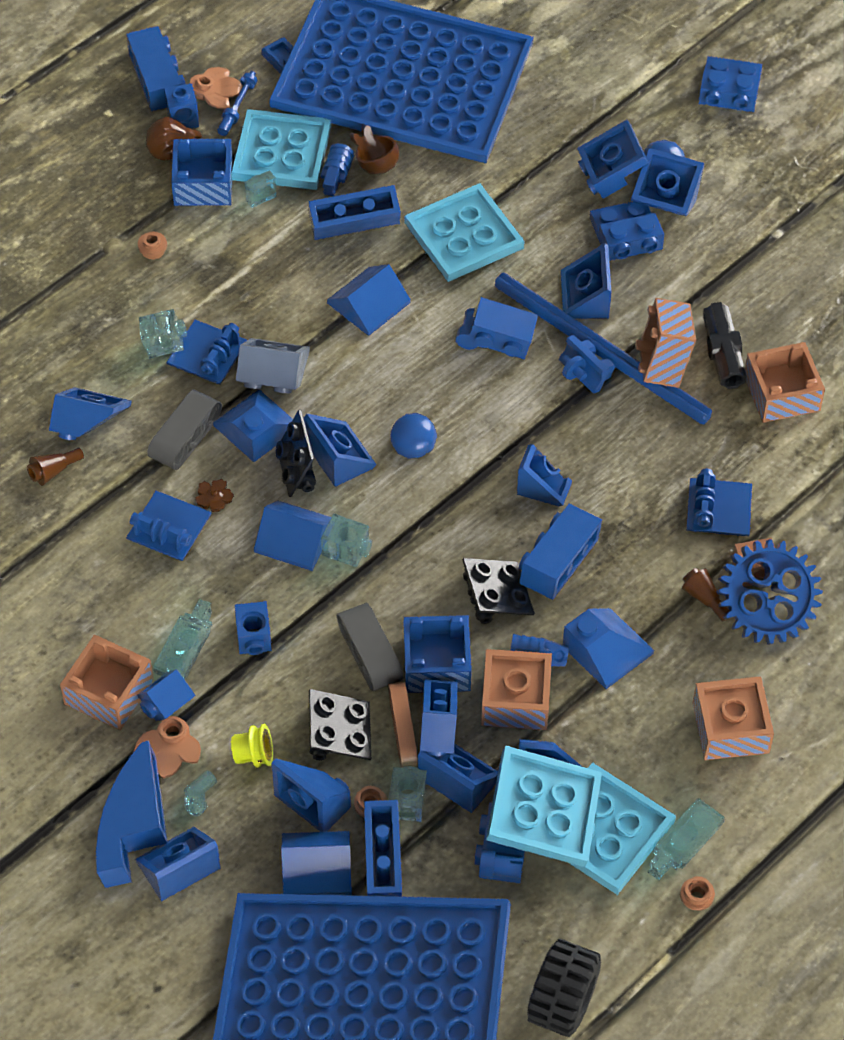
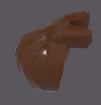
M163 117L154 122L147 130L146 147L154 158L170 160L173 159L174 139H201L203 136L198 130L186 128L182 123L170 117Z
M365 124L361 128L362 137L357 133H350L352 142L357 146L355 157L365 172L371 175H381L396 166L399 160V148L393 138L389 136H373L371 126Z

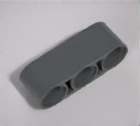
M191 390L151 440L147 452L148 457L174 470L179 469L212 428L213 422L219 418L222 403L197 390Z
M364 603L337 613L336 617L340 631L371 691H376L388 686V684L402 681L404 677L401 665L371 606L368 603Z

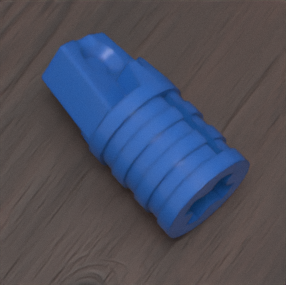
M337 143L330 147L320 178L324 179V195L335 196L340 182L345 183L355 156L354 151L347 145Z
M513 634L510 651L552 653L551 666H566L568 659L567 645L545 638Z

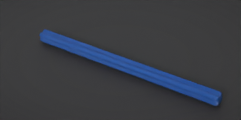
M501 273L495 279V287L533 313L538 314L539 317L569 337L574 335L581 342L589 340L595 346L596 355L602 359L608 358L617 369L698 423L704 425L711 418L712 410L680 388L644 382L643 373L639 372L638 366L640 362L508 274Z

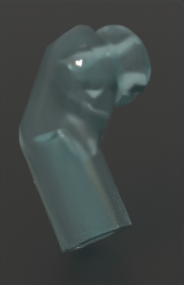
M209 770L202 773L184 790V808L192 816L203 814L207 808L205 793L217 783L216 777Z

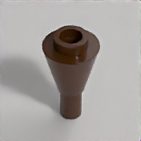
M76 448L64 454L33 456L29 459L27 471L33 482H38L43 486L67 468V465L84 459V454L81 448Z
M694 568L683 578L685 583L682 586V590L705 606L710 607L722 622L726 621L727 619H724L723 616L729 609L727 607H719L718 604L722 601L719 594H717V589L707 569L699 570Z

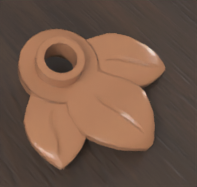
M222 67L209 68L204 74L193 76L189 84H193L196 99L206 100L208 105L223 110L229 108L228 98L238 96L243 87L237 79L229 77L230 71Z
M170 716L162 720L156 730L143 733L134 748L135 751L142 742L149 741L157 758L158 773L161 778L174 775L180 769L183 761L191 764L198 763L201 755L200 744L197 739L190 735L188 724L176 716ZM171 732L179 733L176 736H168Z

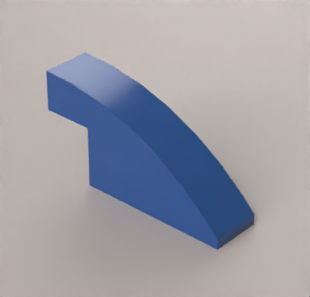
M149 741L142 742L123 766L103 808L97 836L96 868L97 874L105 888L132 882L128 852L168 843L157 758Z

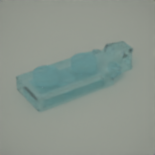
M199 599L191 614L185 613L183 616H179L154 664V674L162 676L168 671L177 669L184 680H186L211 632L212 622L209 619L212 610L210 602Z
M697 798L657 842L652 852L656 856L649 863L650 870L648 873L657 880H660L670 867L676 871L679 868L683 869L723 825L725 817Z

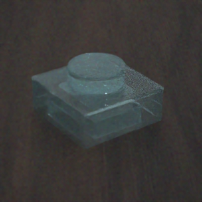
M270 170L245 181L246 201L251 208L277 197L276 179Z

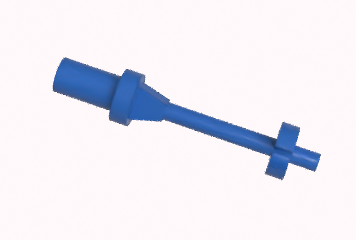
M254 71L245 73L241 77L240 82L243 87L232 108H226L223 111V120L217 129L221 136H227L232 125L238 122L240 118L237 112L239 105L247 90L253 89L258 82Z

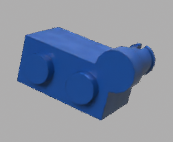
M483 297L480 298L475 317H473L475 308H469L465 311L463 324L459 327L455 339L457 345L468 350L479 346L505 353L510 357L525 359L532 341L538 314Z
M490 802L488 815L481 814L479 835H485L483 845L477 844L474 865H480L479 876L482 879L520 884L525 851L486 840L493 804Z

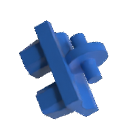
M574 335L567 337L566 348L558 359L564 365L563 376L568 380L577 377L593 394L599 392L604 381L611 378L615 365L608 358L599 360L595 356V346L589 340L581 342Z

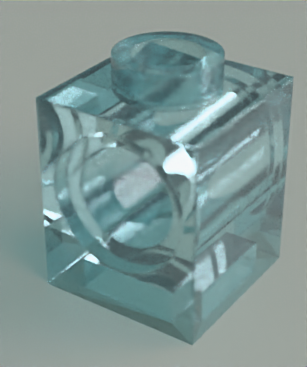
M174 309L139 317L140 339L149 359L184 350L183 338L187 337V330L183 319L178 320Z
M333 514L321 537L322 556L357 567L361 558H366L371 550L372 540L369 539V526Z
M413 766L393 767L389 800H398L399 820L422 822L427 788L426 770H419ZM405 789H411L415 792L412 794H404L401 791Z

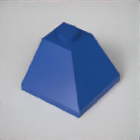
M76 387L55 394L49 431L58 432V437L62 439L76 440L77 437L87 434L131 407L132 400Z
M259 389L213 422V425L249 459L255 462L276 447L293 418Z
M611 608L587 609L564 626L563 645L568 646V653L605 689L609 688L654 654V650Z
M277 758L272 762L274 796L320 832H327L351 808L350 789L341 779H334L326 772Z

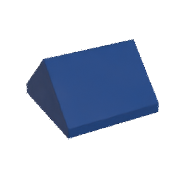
M649 148L646 155L648 164L641 169L631 201L687 217L697 200L704 163Z
M605 243L561 270L563 311L574 319H609L612 291L609 246Z
M390 264L368 267L327 299L328 305L368 336L411 303L410 297Z
M312 414L304 416L303 419L313 456L334 487L372 470L377 465L346 421Z
M277 500L264 507L254 552L313 571L336 523V519Z
M454 744V753H446L444 756L429 755L426 751H420L418 754V779L470 813L477 808L496 785L498 771Z
M196 827L188 829L168 840L167 844L159 845L135 859L161 901L221 869L216 841Z
M350 831L282 833L283 894L352 895Z

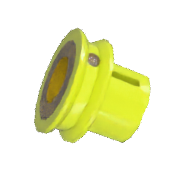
M265 723L261 724L259 728L251 725L248 733L234 734L231 737V750L236 764L253 762L256 768L261 767L262 764L266 766L272 765L273 744L269 728Z

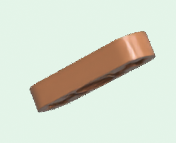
M405 682L388 684L401 771L418 769V756Z

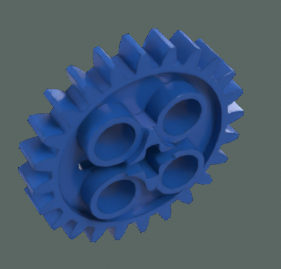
M772 539L766 541L764 548L759 541L753 542V552L746 545L741 548L743 557L736 553L731 555L735 565L725 564L723 566L729 575L718 578L726 586L717 590V594L724 595L726 600L718 605L719 607H728L729 611L723 618L729 619L734 617L735 622L731 627L733 630L741 626L744 628L742 632L743 638L754 633V643L760 642L763 636H765L767 645L774 643L776 635L779 642L784 643L787 641L786 632L792 638H797L799 635L796 627L801 630H807L809 626L805 619L814 620L817 618L811 611V608L821 607V603L814 600V596L823 593V590L814 588V584L819 582L821 577H811L810 573L816 566H805L804 563L808 558L807 554L799 558L796 557L797 546L785 551V541L779 542L776 548H774ZM754 564H759L764 568L765 577L762 581L755 579L751 571ZM784 573H790L795 577L796 583L793 589H788L784 586L782 581ZM743 582L758 588H766L772 585L771 591L793 595L797 600L793 602L782 596H774L768 599L767 592L744 588ZM746 595L753 596L757 601V608L754 612L747 610L743 602ZM778 603L783 604L787 608L788 615L785 620H780L775 615L774 610Z

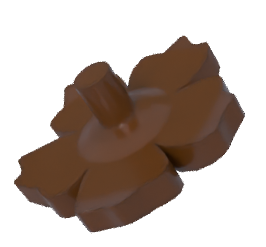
M222 478L218 481L213 480L212 486L207 481L199 483V496L195 497V501L198 506L204 509H208L210 506L211 512H219L225 508V504L232 502L234 494L230 489H226L227 481H223Z

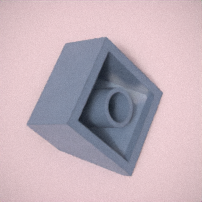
M251 338L240 345L236 381L244 382V387L262 389V385L273 386V391L291 393L292 389L296 390L301 386L310 347Z

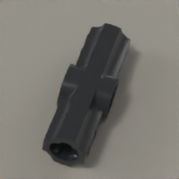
M722 302L711 303L710 306L703 309V319L707 331L708 356L710 360L715 362L720 386H725L727 389H736L741 384L746 383L747 378L742 360L741 335L738 330H734L729 307L723 305Z

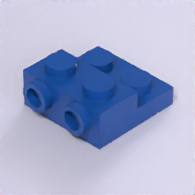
M707 56L699 104L754 112L763 64Z
M628 120L621 122L577 148L582 158L578 161L579 166L586 176H590L586 180L590 190L594 195L599 193L603 199L628 185L625 177L648 164L647 158Z
M628 202L590 210V220L600 245L605 243L609 246V261L625 259L629 256L643 253H653L663 249L664 232L656 213H651L649 206Z

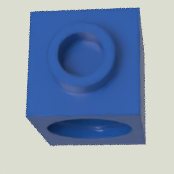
M193 84L164 88L168 117L179 121L186 128L199 127L198 106Z
M267 601L234 605L239 654L258 655L263 652L272 651ZM252 629H257V630H258V631H256V632H249V630H252Z
M177 669L166 672L137 694L142 701L140 703L142 711L150 719L154 718L155 721L168 718L196 696Z

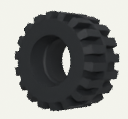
M559 938L549 949L536 978L528 1004V1022L568 1038L575 1033L593 995L600 973L601 955Z

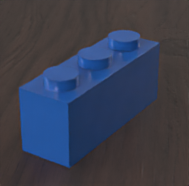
M159 26L127 33L128 53L150 110L155 111L166 108L164 88L186 84L183 75L177 74L179 68L175 55L170 56L169 54L171 47L168 37L162 36Z
M395 185L308 201V213L314 240L400 224L401 211Z
M570 503L562 513L557 512L550 523L549 530L546 533L541 532L538 536L532 552H526L519 563V569L522 570L520 584L553 600L598 541L602 519Z
M425 679L420 751H426L427 754L433 756H444L446 753H454L457 721V682Z
M398 800L364 801L367 896L402 897Z

